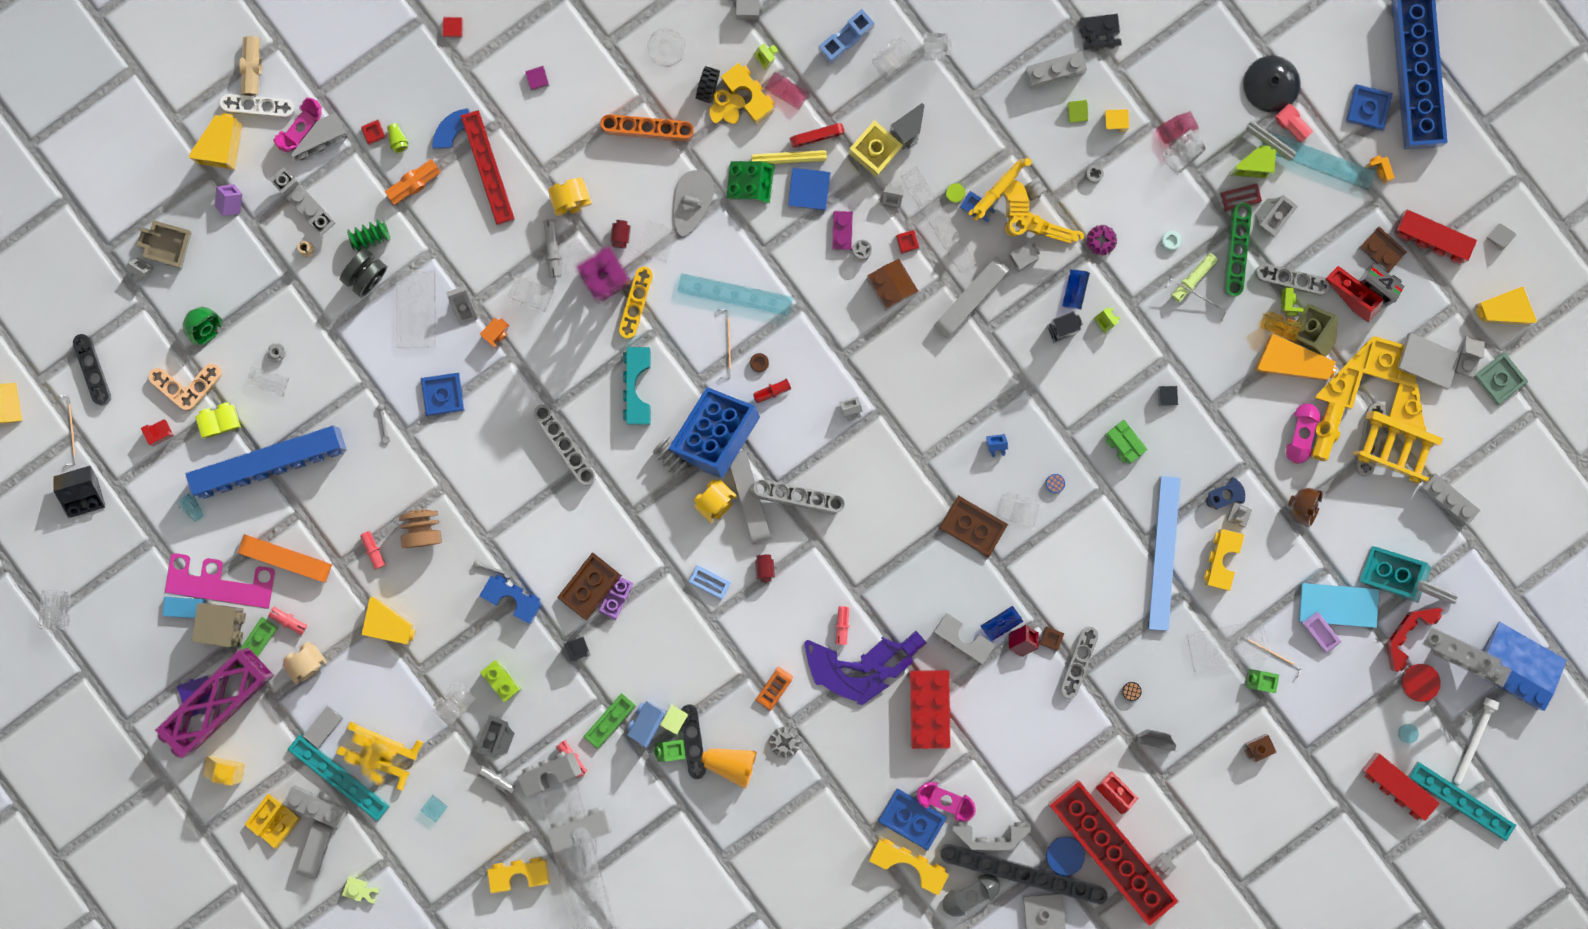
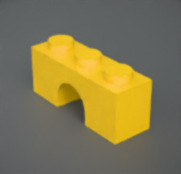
M737 63L721 76V81L732 94L739 90H747L751 93L752 99L744 106V110L754 123L758 124L774 111L773 105L775 103L769 95L765 96L761 90L763 88L757 80L753 81L751 79L749 69L745 65L741 66L740 63Z
M1219 529V532H1215L1213 543H1215L1214 551H1210L1208 562H1211L1209 570L1206 569L1203 578L1206 581L1205 585L1226 591L1231 590L1235 572L1227 570L1223 566L1222 559L1228 552L1240 554L1244 539L1243 534Z
M541 856L530 858V862L524 863L522 860L511 861V865L504 866L503 863L492 864V868L487 870L491 893L511 890V878L516 873H522L527 877L529 887L550 883L547 859L542 860Z

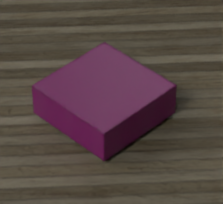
M544 66L525 71L531 91L549 85Z

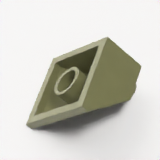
M1308 303L1287 335L1308 350L1326 357L1336 343L1338 317Z

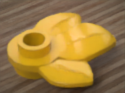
M719 89L713 95L714 103L710 107V117L715 124L722 119L731 124H737L739 120L738 109L746 105L745 100L739 94H731L726 89ZM725 96L726 101L720 102L719 97Z

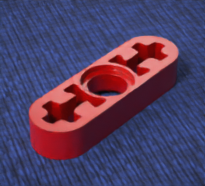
M838 123L797 134L789 139L792 148L840 136L845 131L843 124Z

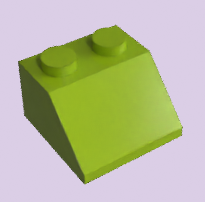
M1259 146V148H1256L1230 171L1229 176L1268 179L1275 172L1276 150L1271 149L1270 146Z

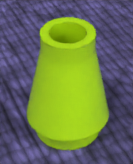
M398 124L388 125L390 149L394 153H401L407 150L409 142Z

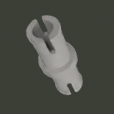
M485 766L482 767L477 777L491 784L492 788L496 787L508 794V796L512 794L516 785L502 778L501 774L497 775Z

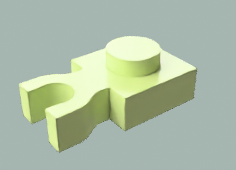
M349 876L342 896L360 902L364 897L368 902L374 904L376 899L371 898L370 893H379L380 889L376 887L367 888L368 882Z

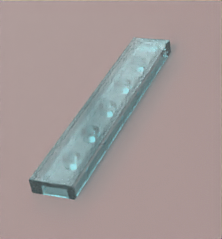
M1268 131L1296 152V156L1291 160L1292 162L1369 190L1376 171ZM1276 152V156H1279V157H1281V158H1284L1283 156H1281L1279 153Z
M681 273L677 290L678 293L787 316L790 315L793 301L792 296Z

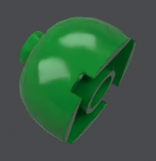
M197 307L186 314L182 324L183 332L194 345L196 343L204 345L218 334L215 331L218 326L221 328L222 319L210 308Z

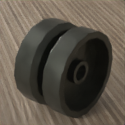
M365 248L348 263L339 280L347 287L353 285L352 291L362 298L378 284L388 266L380 259L374 261V255Z

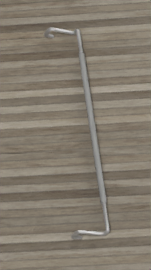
M1172 280L1173 282L1177 283L1179 286L1185 288L1186 290H1188V291H1190L1191 293L1197 295L1198 297L1202 298L1203 300L1209 302L1210 304L1214 305L1215 307L1220 308L1218 305L1212 303L1211 301H1209V300H1207L1206 298L1200 296L1199 294L1195 293L1194 291L1188 289L1187 287L1183 286L1182 284H1180V283H1178V282Z

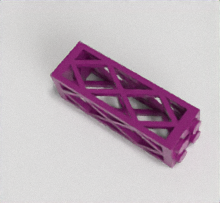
M610 246L575 266L598 304L631 285L628 275ZM601 273H608L605 279L599 278Z
M249 647L239 649L155 729L158 733L157 737L160 741L167 743L171 747L170 751L176 757L184 758L192 755L275 675ZM240 662L244 666L243 668L234 669ZM244 672L238 695L223 698L229 675ZM249 672H250V673H251V676H250L249 684H248L247 690L244 692L245 686H246V682H247V679H248V675H249ZM223 679L218 699L215 700L219 682ZM209 691H211L209 702L197 704ZM234 701L219 715L221 704ZM216 705L211 724L208 726L212 708ZM207 707L201 730L187 733L192 711ZM187 713L184 726L181 732L179 729L181 726L182 718ZM197 736L192 742L187 739Z

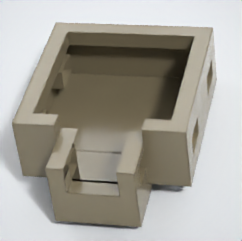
M154 220L150 229L141 227V233L136 246L144 249L142 257L182 269L192 232Z

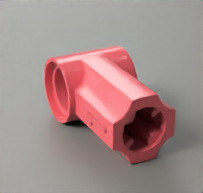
M1291 104L1285 106L1274 117L1276 122L1282 128L1287 129L1300 143L1313 132L1301 119L1298 110Z

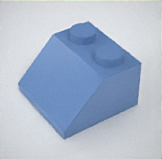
M646 701L645 704L641 703L636 711L639 715L636 721L631 720L627 728L630 731L627 736L648 747L667 711Z

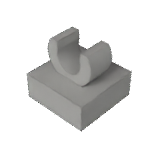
M889 183L888 186H885L882 204L901 207L904 190L901 185L898 188L891 187L892 183Z
M139 257L130 261L126 266V270L129 271L128 277L136 275L138 277L137 283L149 275L153 269V266Z
M858 397L840 402L843 415L848 421H851L850 416L853 414H857L858 419L861 418L860 412H863Z
M1234 502L1227 521L1246 527L1252 509Z
M1161 853L1149 865L1162 880L1176 868L1164 853Z

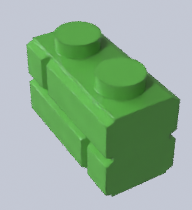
M1122 420L1104 434L1106 436L1105 442L1111 449L1114 447L1117 450L1118 454L1116 455L1123 464L1125 462L1127 464L1132 463L1148 450L1125 420Z

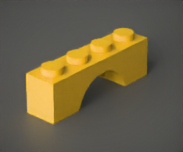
M887 838L883 840L878 839L868 859L869 862L886 870L896 863L911 864L920 874V886L939 896L949 876L945 872L947 868L937 863L933 866L928 863L929 859L921 855L915 857L911 855V850L903 846L899 849L893 846L894 842Z

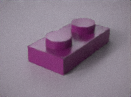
M834 211L832 250H851L853 211Z

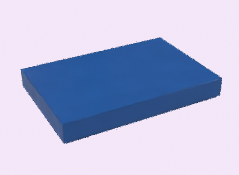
M897 788L878 822L928 851L947 817L931 807L925 808L919 804L917 799Z

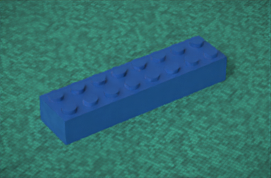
M1391 0L1404 149L1442 147L1448 141L1436 0Z
M333 425L187 472L185 475L192 496L207 499L213 497L214 492H229L233 490V486L244 487L250 485L252 480H266L270 474L281 475L287 473L289 468H303L307 462L318 463L324 461L326 456L337 457L342 455V451L347 449L340 428Z

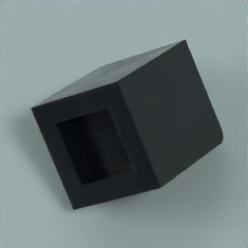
M584 637L564 643L571 662L590 655Z

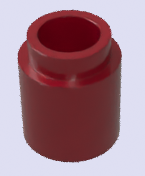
M616 220V223H612L610 236L612 247L626 248L627 244H629L631 225H627L628 221Z
M771 554L756 556V579H760V583L772 582L771 578H775L774 559H772Z

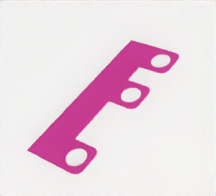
M177 553L171 555L165 593L269 608L275 576L273 568L258 566L255 569L253 584L220 580L223 567L221 560L204 559L201 576L188 575L190 557L188 555ZM178 557L183 558L186 562L185 567L181 570L176 569L173 565L174 560ZM214 562L218 565L216 574L210 575L207 573L206 566L208 563ZM263 570L270 573V580L266 583H262L258 579V574Z

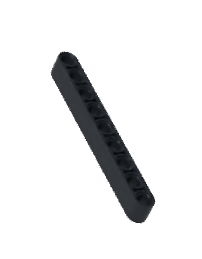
M945 844L940 849L942 860L949 864L1095 904H1103L1108 898L1107 891L1098 884L952 844ZM946 849L954 850L952 858L944 857ZM965 854H971L973 857L972 861L968 864L962 861ZM984 859L991 860V866L987 869L981 867V862ZM1003 864L1010 866V870L1006 874L1000 873V867ZM1022 869L1028 870V876L1025 879H1021L1018 876L1019 871ZM1041 874L1047 876V881L1044 884L1037 882V878ZM1060 879L1066 882L1063 889L1056 888V883ZM1079 884L1084 885L1082 894L1075 893V887ZM1096 890H1102L1103 896L1100 899H1094L1093 897Z

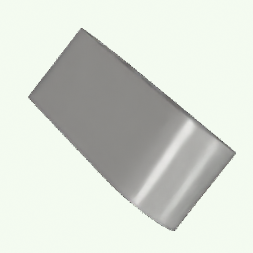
M314 821L296 874L316 880L332 836L333 827Z

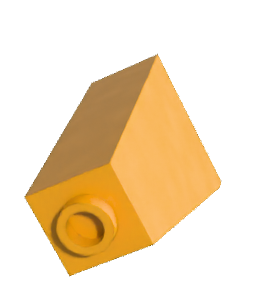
M1272 334L1266 342L1254 371L1326 381L1334 376L1337 368L1334 367L1336 361Z

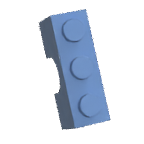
M861 9L847 21V24L838 33L832 34L820 44L818 51L832 65L874 28V22Z

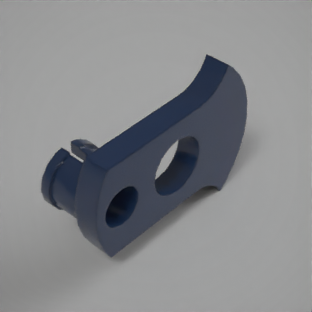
M1231 477L1227 485L1208 492L1206 504L1215 510L1234 502L1243 504L1245 502V490L1236 478ZM1224 490H1228L1231 493L1230 500L1224 499L1222 495Z

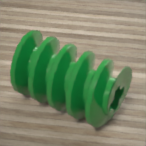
M377 219L376 226L369 222L368 229L362 224V231H359L357 227H354V233L349 229L347 230L353 250L355 247L358 251H361L362 245L368 249L369 242L372 246H376V240L382 244L383 237L387 241L391 240L384 220L381 223Z

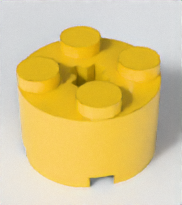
M583 178L569 179L562 185L558 183L548 188L550 201L556 216L564 215L569 211L571 214L580 212L581 208L592 204Z
M715 479L707 485L708 489L703 494L699 493L693 500L695 502L694 508L711 524L715 523L713 521L714 518L719 520L733 505L731 500L733 498L736 500L738 497L721 480L717 481Z

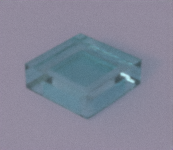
M432 795L420 811L436 822L448 806Z

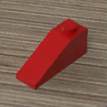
M1337 266L1326 277V281L1350 309L1366 322H1369L1380 311L1384 299L1340 266Z

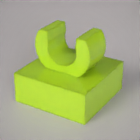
M765 43L757 48L754 56L764 70L771 66L776 59L774 56L778 49L775 45L768 48Z
M1107 307L1093 318L1104 333L1119 323L1120 317L1113 315V308L1109 309Z

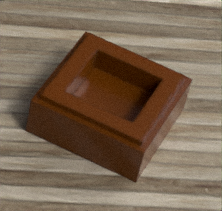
M1046 626L1039 644L1058 651L1064 633Z

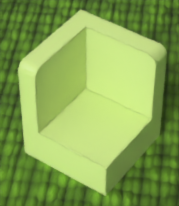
M672 704L660 725L677 735L688 714Z

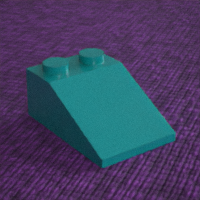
M1372 546L1360 582L1397 597L1419 603L1423 592L1417 589L1418 581L1427 582L1431 566L1427 562Z

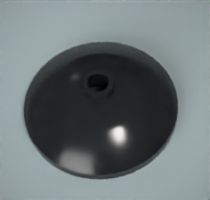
M1273 55L1264 56L1254 61L1247 69L1243 80L1244 93L1248 101L1257 109L1271 113L1281 111L1288 104L1292 105L1297 99L1301 87L1300 76L1295 66L1287 59ZM1275 78L1277 80V84H1273L1271 82V79Z

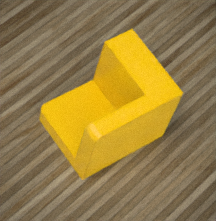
M1129 109L1105 110L1104 117L1107 130L1119 129V132L1128 131Z

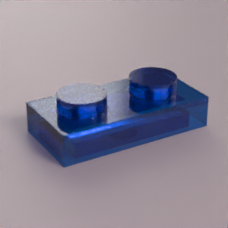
M1070 270L1062 304L1063 307L1082 309L1090 275L1089 272Z
M1011 606L980 626L990 642L1021 624L1023 620L1016 609Z

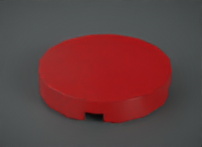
M1414 664L1404 671L1401 683L1403 692L1408 698L1418 702H1426L1432 700L1438 694L1441 680L1438 672L1433 667L1427 664Z

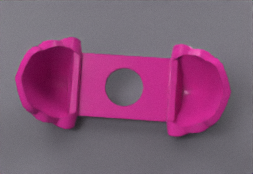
M305 98L302 105L299 106L302 113L286 133L280 131L279 135L275 136L273 141L279 150L289 152L296 149L315 123L320 120L322 107L315 99ZM300 123L306 124L303 132H297L296 130Z
M1310 403L1297 407L1294 417L1298 419L1292 444L1286 445L1287 458L1296 464L1306 462L1310 458L1313 451L1311 446L1316 425L1321 420L1319 411ZM1303 427L1310 431V435L1306 439L1299 436V430Z
M936 782L925 783L917 790V799L920 805H923L925 808L932 805L955 815L954 819L956 821L968 822L976 813L975 803L969 796L964 794L962 797L938 787ZM942 796H950L952 803L949 806L942 805L940 801Z

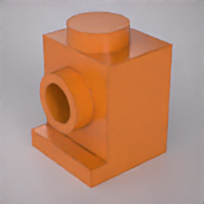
M494 318L480 335L496 349L498 345L495 343L497 341L501 342L507 336L506 331L510 325L502 318L500 320Z

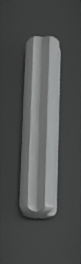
M1254 121L1247 125L1246 130L1267 146L1275 149L1277 153L1288 161L1293 160L1296 156L1294 150Z
M1418 581L1417 589L1449 604L1456 603L1458 598L1456 594L1429 582Z

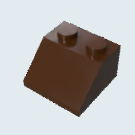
M900 259L882 266L867 275L866 278L886 311L919 292Z

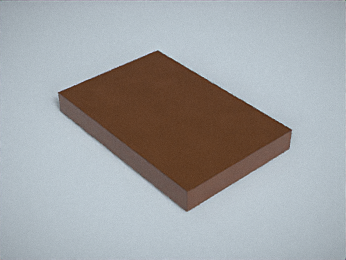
M958 495L939 529L985 556L990 557L1008 524Z
M592 552L557 598L587 621L622 575Z

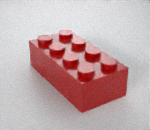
M909 670L911 748H951L949 670Z

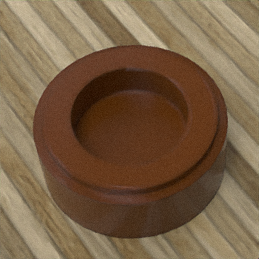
M756 353L750 359V366L753 371L761 373L768 368L769 360L765 354Z

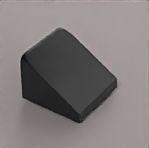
M1177 386L1158 387L1159 406L1178 405Z

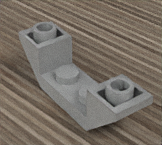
M284 167L269 179L321 236L335 224L326 211Z
M957 821L956 825H952V830L972 850H1012L1031 831V827L1026 825V822H1014V825H1009V841H1006L1005 837H995V841H987V837H975V840H972V826L968 825V822Z

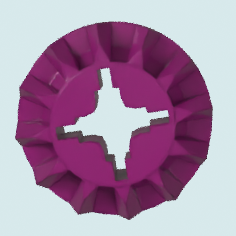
M1097 225L1087 235V246L1094 254L1107 255L1116 247L1117 234L1106 225ZM1104 232V238L1108 242H1104L1100 248V241L1094 238H1100Z

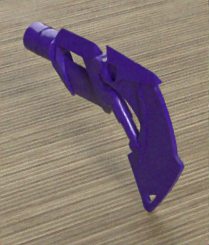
M916 630L902 643L893 642L881 637L882 640L868 653L861 655L862 663L838 660L836 651L810 640L805 641V649L810 671L816 685H823L842 697L858 701L857 704L864 705L890 685L883 683V681L888 676L896 678L913 663L912 656L925 646L927 642ZM809 645L814 646L811 654ZM903 650L907 654L893 668L884 666L898 651ZM841 668L869 673L873 668L877 672L866 677L855 678L844 675Z

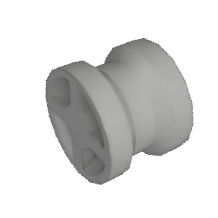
M1038 177L1024 186L1031 201L1047 190L1044 186H1041Z
M863 239L855 242L853 245L854 257L858 260L869 258L872 251L871 244Z

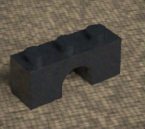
M1071 312L1053 319L1047 325L1053 343L1076 335L1081 330L1080 326L1083 324L1079 314L1076 315L1075 312Z

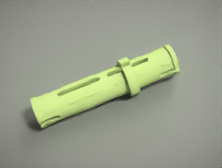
M1208 253L1192 273L1181 281V284L1193 291L1195 285L1218 262V259L1213 254ZM1179 286L1171 296L1180 303L1190 291Z

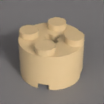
M307 642L300 647L301 650L294 655L292 652L283 659L284 664L282 667L295 685L299 683V679L303 682L320 670L319 666L321 664L325 666L328 663L315 644Z

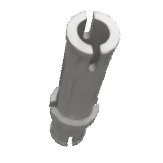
M548 219L549 221H543L547 248L546 261H548L549 278H556V276L561 277L559 262L561 255L558 252L556 220Z

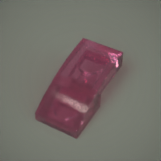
M774 72L765 87L766 90L799 110L809 95L808 91L793 84L791 80Z

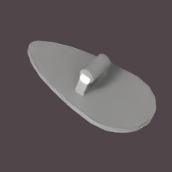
M692 170L686 172L677 183L674 220L677 232L682 237L690 234L699 225L714 196L715 187L713 180L702 171Z

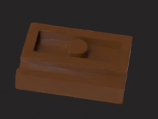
M1377 227L1359 247L1375 263L1384 266L1387 273L1407 253L1381 227Z

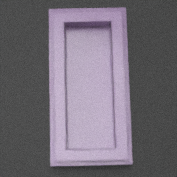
M1318 611L1302 622L1325 653L1341 643V640Z

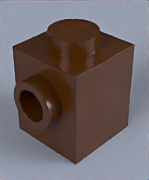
M1268 734L1244 743L1246 746L1244 751L1249 760L1252 759L1254 762L1277 753Z

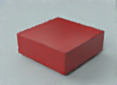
M443 17V37L463 38V18Z
M379 120L361 126L368 145L386 138Z
M915 230L896 235L901 254L919 249Z

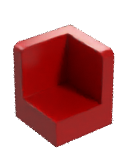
M165 419L153 425L141 427L150 446H155L174 436Z

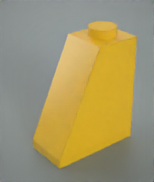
M1523 286L1476 304L1477 308L1475 311L1477 317L1485 323L1530 325L1537 322Z
M370 597L362 635L410 644V641H413L416 630L413 629L414 625L378 598Z
M207 756L203 776L212 782L232 786L241 783L245 763Z

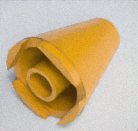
M709 748L708 752L704 751L701 762L704 763L705 768L746 789L753 771L752 768L757 752L753 750Z

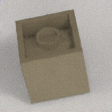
M197 603L192 642L237 647L243 639L241 625L245 623L246 613L243 612L244 608Z

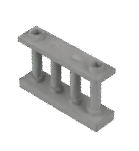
M1431 627L1423 642V645L1433 649V655L1502 688L1512 671L1510 668L1501 665V659Z

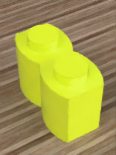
M223 403L218 405V409L213 411L210 408L199 411V415H196L195 418L201 438L206 439L241 428L234 405Z

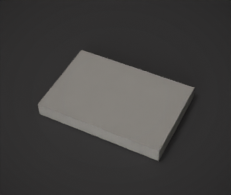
M1408 333L1397 369L1448 390L1452 383L1460 353L1413 333Z

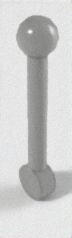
M378 404L377 410L380 412L384 435L382 441L389 443L390 437L387 436L383 412L385 407L383 404Z
M478 560L473 563L475 568L481 567L502 574L506 578L512 577L511 571L505 572L481 564Z

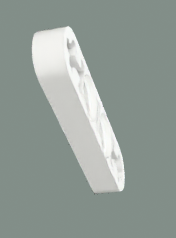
M226 94L220 100L222 109L229 113L290 118L296 111L295 105L287 99ZM229 99H231L232 102L239 103L240 109H238L237 105H230V108H228L225 102H229ZM245 101H253L254 105L251 110L244 109ZM266 102L272 103V110L269 112H264L262 109L263 104ZM276 103H278L279 107H285L288 104L291 110L285 113L282 109H277Z

